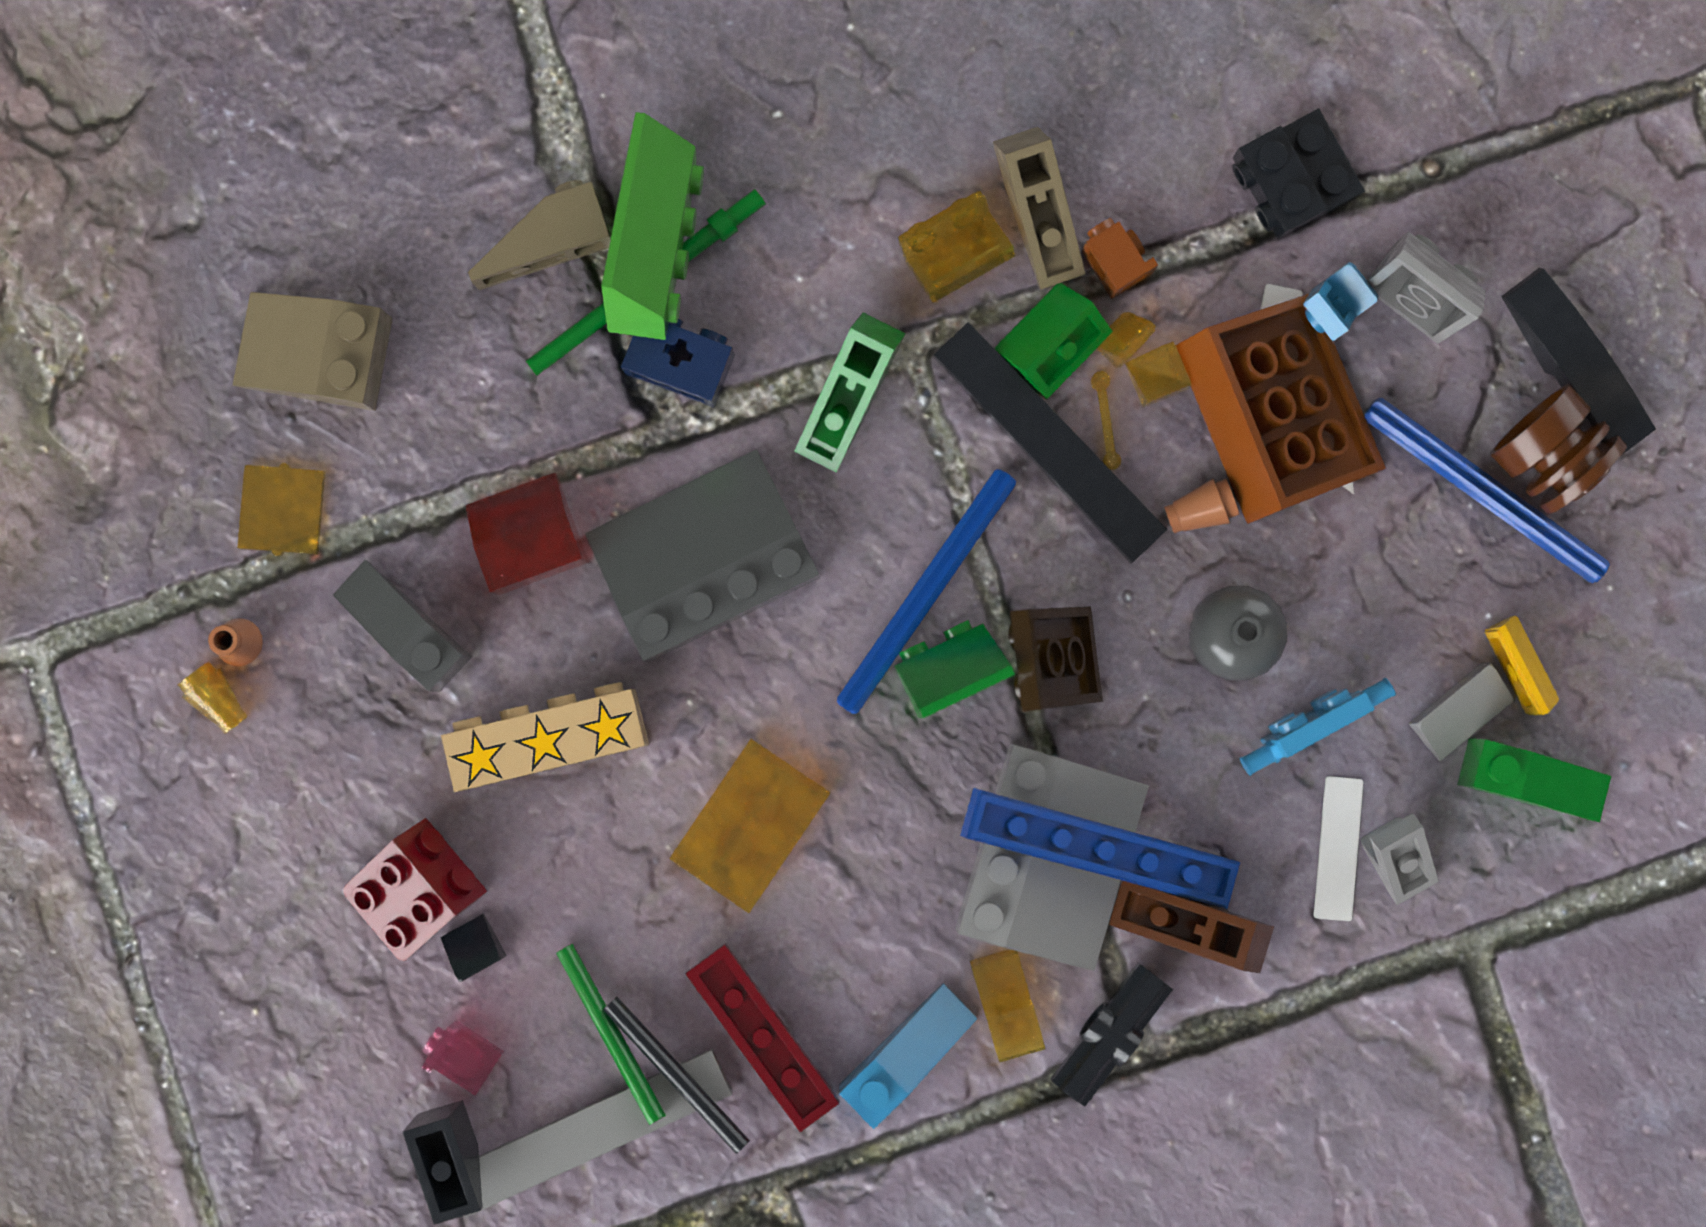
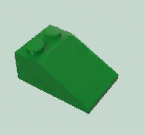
M969 620L944 631L943 634L946 641L929 649L926 642L923 641L899 653L903 662L895 665L894 668L918 718L924 719L1015 675L1011 664L983 623L972 628Z

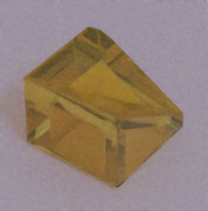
M1174 341L1125 363L1143 408L1183 392L1192 385Z

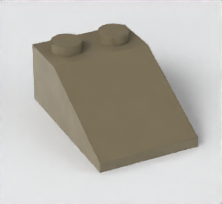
M250 292L233 386L376 411L393 318L379 307L333 299Z

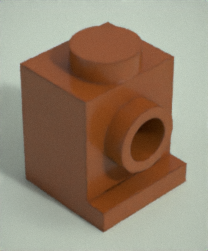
M1108 218L1087 233L1090 239L1086 241L1082 253L1111 299L1151 276L1158 266L1154 257L1146 262L1143 260L1142 255L1145 254V250L1140 239L1133 230L1125 231L1120 221L1114 223L1112 218Z

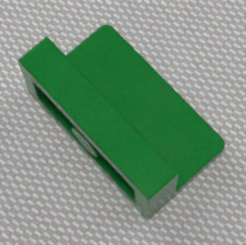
M1059 283L995 347V350L1005 361L1022 373L1036 393L1047 400L1113 331L1092 301L1064 284Z

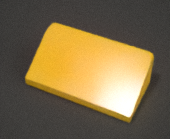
M1511 616L1485 629V635L1524 712L1528 715H1545L1549 713L1558 703L1559 698L1519 618Z

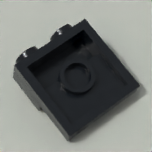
M1319 108L1283 128L1279 126L1240 147L1233 156L1235 163L1232 165V169L1238 183L1244 190L1250 189L1258 203L1255 210L1260 223L1266 231L1270 232L1273 230L1278 240L1356 199L1365 192Z

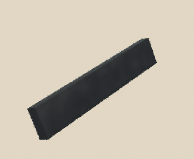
M969 322L933 355V358L1130 564L1167 531L1166 527Z

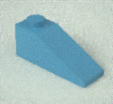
M942 983L839 1084V1094L874 1130L909 1096L977 1020V1017Z

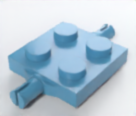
M1383 678L1363 691L1358 690L1354 693H1349L1347 688L1338 692L1336 689H1333L1310 702L1314 710L1306 714L1302 712L1297 715L1292 712L1269 724L1268 728L1271 733L1260 739L1263 746L1244 757H1240V762L1249 776L1273 762L1277 764L1281 761V758H1288L1372 712L1375 710L1374 707L1390 697L1396 696L1395 690L1387 678Z

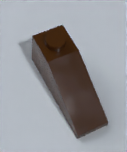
M1126 881L1121 883L1109 922L1110 926L1241 971L1261 973L1274 930V926L1229 911Z

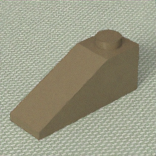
M1035 127L993 141L1003 183L1038 287L1044 289L1086 275L1051 138L1039 127Z
M582 180L569 181L555 188L556 193L545 196L468 271L470 280L476 288L482 290L608 249L611 234L592 181L583 184Z

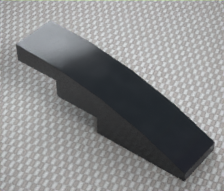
M1538 268L1501 296L1544 372L1555 376L1561 387L1569 384L1591 407L1587 415L1591 426L1602 421L1609 425L1610 430L1601 440V443L1618 435L1627 445L1624 451L1626 453L1656 430L1633 389L1606 348L1544 268Z

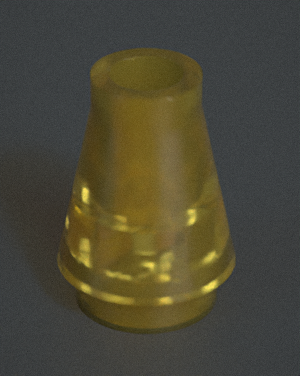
M210 661L203 664L177 684L184 693L181 698L218 726L224 734L248 717L241 708L221 667L216 670Z

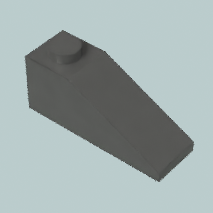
M364 560L333 594L382 648L429 692H440L472 658L467 651L368 560Z

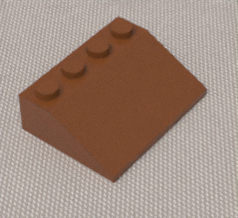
M1309 294L1207 327L1174 346L1247 524L1386 469L1334 341L1330 339L1326 332L1323 334L1317 332L1305 315L1307 308L1303 303Z

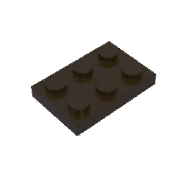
M1091 606L1010 611L1011 624L1008 630L1010 645L1015 651L1017 674L1014 685L1016 695L1021 701L1022 712L1103 702Z

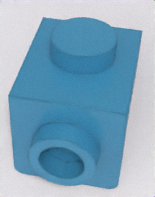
M1348 262L1314 287L1303 305L1307 308L1305 315L1312 327L1321 334L1326 332L1330 339L1334 341L1346 333L1355 318L1375 304L1379 296L1352 262Z

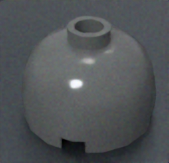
M1227 586L1208 594L1195 608L1190 624L1189 644L1196 660L1210 674L1227 680H1251L1267 673L1280 660L1287 643V622L1280 606L1267 593L1250 586Z

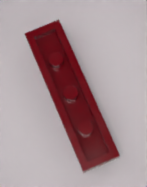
M726 943L685 973L800 1133L840 1104L836 1094Z

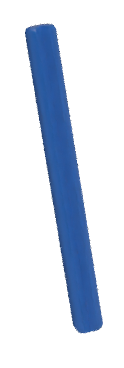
M1378 398L1366 410L1364 416L1369 424L1590 583L1598 582L1607 572L1610 566L1608 560L1388 401Z
M1000 469L994 470L837 697V703L848 712L857 714L1014 489L1016 480L1011 475Z

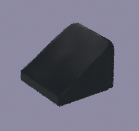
M484 913L440 937L459 983L507 956Z

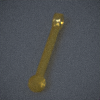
M1098 371L1093 374L1090 384L1097 391L1106 448L1103 463L1110 470H1115L1120 467L1122 459L1115 450L1106 389L1110 384V377L1106 372Z

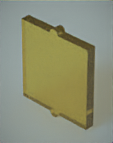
M286 463L280 464L279 467L244 465L237 548L272 551V554L278 557L282 556L284 552L318 555L325 471L293 469Z

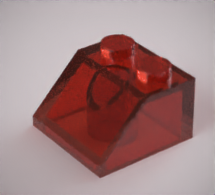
M556 472L465 505L473 547L491 593L501 595L589 563Z

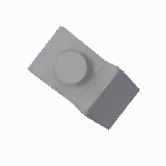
M1413 813L1403 819L1400 817L1395 818L1360 839L1367 856L1397 905L1439 882L1424 828Z

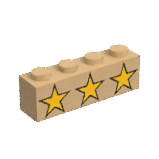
M622 682L594 688L595 698L577 702L574 693L546 700L548 709L530 713L528 705L500 711L501 721L483 725L480 716L452 723L454 732L441 735L454 792L648 746L649 742L636 689L624 690Z

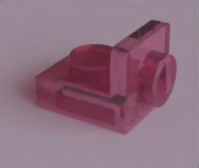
M456 1020L446 1030L438 1026L422 1050L423 1053L428 1055L422 1069L428 1073L436 1070L476 1096L505 1051Z

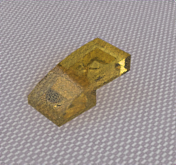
M1008 949L970 960L969 962L999 1063L1046 1049L1018 952Z

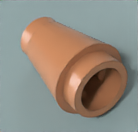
M1211 479L1174 501L1173 504L1164 507L1174 534L1180 531L1230 524L1229 518L1240 515L1227 479L1216 483L1214 479Z
M235 618L214 628L209 634L208 643L211 650L227 664L244 666L253 662L258 657L262 649L263 639L259 628L253 622L243 618ZM229 636L233 638L231 647H228Z

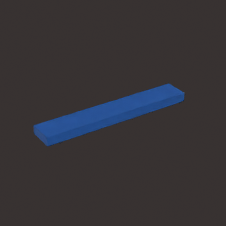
M973 788L960 834L961 837L1226 909L1229 906L1241 863L1222 856Z

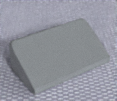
M1481 663L1408 724L1438 761H1442L1510 705L1514 698L1495 667L1491 663Z

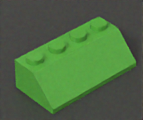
M635 112L601 287L608 332L666 340L669 322L677 323L679 318L681 294L674 292L677 279L685 280L687 274L689 251L682 249L685 236L693 237L696 208H690L692 194L701 195L704 166L696 165V148L693 144L646 113Z

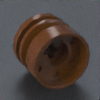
M1569 384L1556 390L1532 409L1505 434L1490 452V455L1512 478L1525 473L1532 467L1535 468L1537 473L1526 487V493L1530 497L1536 496L1552 486L1539 502V506L1547 514L1555 513L1570 502L1577 501L1591 491L1606 477L1612 465L1627 448L1626 443L1618 435L1609 438L1597 446L1610 430L1609 425L1605 421L1597 423L1585 431L1579 428L1589 414L1591 407Z

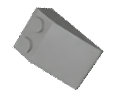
M1408 231L1395 243L1367 281L1378 294L1379 300L1439 344L1480 317L1484 311L1486 290L1477 284V277L1469 269L1460 264L1452 265L1438 254L1439 248L1430 239L1419 234L1414 236Z

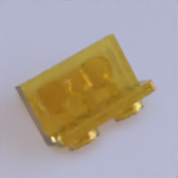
M976 191L966 198L956 200L947 209L925 221L914 224L908 231L898 237L907 266L932 303L1016 256L1013 244L991 215L986 198L981 191Z

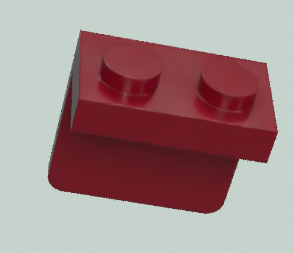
M424 818L394 838L343 888V893L348 901L400 961L410 958L445 925L478 901L487 892L474 873L464 864L427 818Z

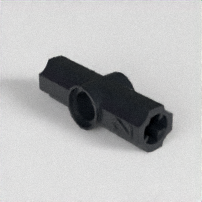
M1137 963L1129 975L1122 981L1108 1003L1103 1002L1088 1018L1079 1033L1081 1039L1050 1078L1051 1081L1085 1107L1092 1100L1100 1086L1103 1085L1115 1066L1120 1067L1134 1053L1143 1039V1029L1173 989L1141 964Z

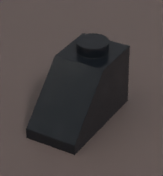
M463 1100L418 1113L402 1133L434 1225L481 1211L483 1204L479 1146Z

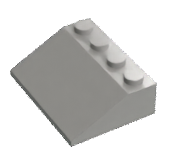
M1010 744L995 794L1136 832L1149 785ZM980 842L955 929L958 934L976 940L1095 971L1121 880Z

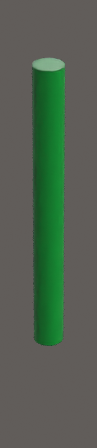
M571 944L556 953L646 1121L649 1125L657 1122L666 1116L662 1106L620 1029L603 1011L607 1005L574 945Z

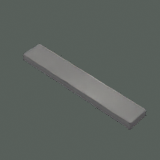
M713 1048L679 1063L715 1103L732 1095L731 1087ZM659 1072L646 1079L666 1116L651 1125L646 1121L629 1087L481 1154L479 1155L483 1204L481 1211L696 1112V1110ZM475 1213L465 1215L464 1217H469Z

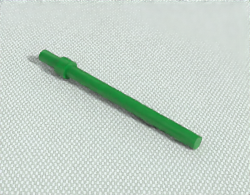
M756 189L752 190L726 211L720 208L706 219L708 222L706 226L696 232L693 237L684 241L682 250L689 251L688 263L719 239L725 242L738 232L737 226L766 205ZM604 302L526 360V363L536 376L607 324Z

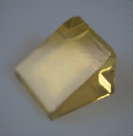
M1124 312L1110 325L1113 332L1097 350L1116 368H1121L1154 334L1156 326L1147 319L1130 312Z

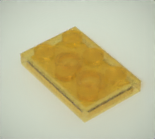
M751 738L669 859L750 913L831 792Z

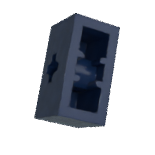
M678 319L677 323L669 322L666 340L640 336L632 337L621 365L626 375L715 408L735 356L733 348L726 345L727 337L705 328H701L699 334L681 328L683 321ZM682 346L686 347L690 358H692L691 361L682 360L679 366L675 367L669 355L670 351L679 353Z

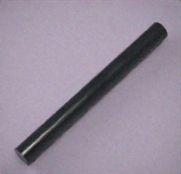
M615 997L603 1011L735 1154L741 1151L750 1141L749 1138L618 997Z

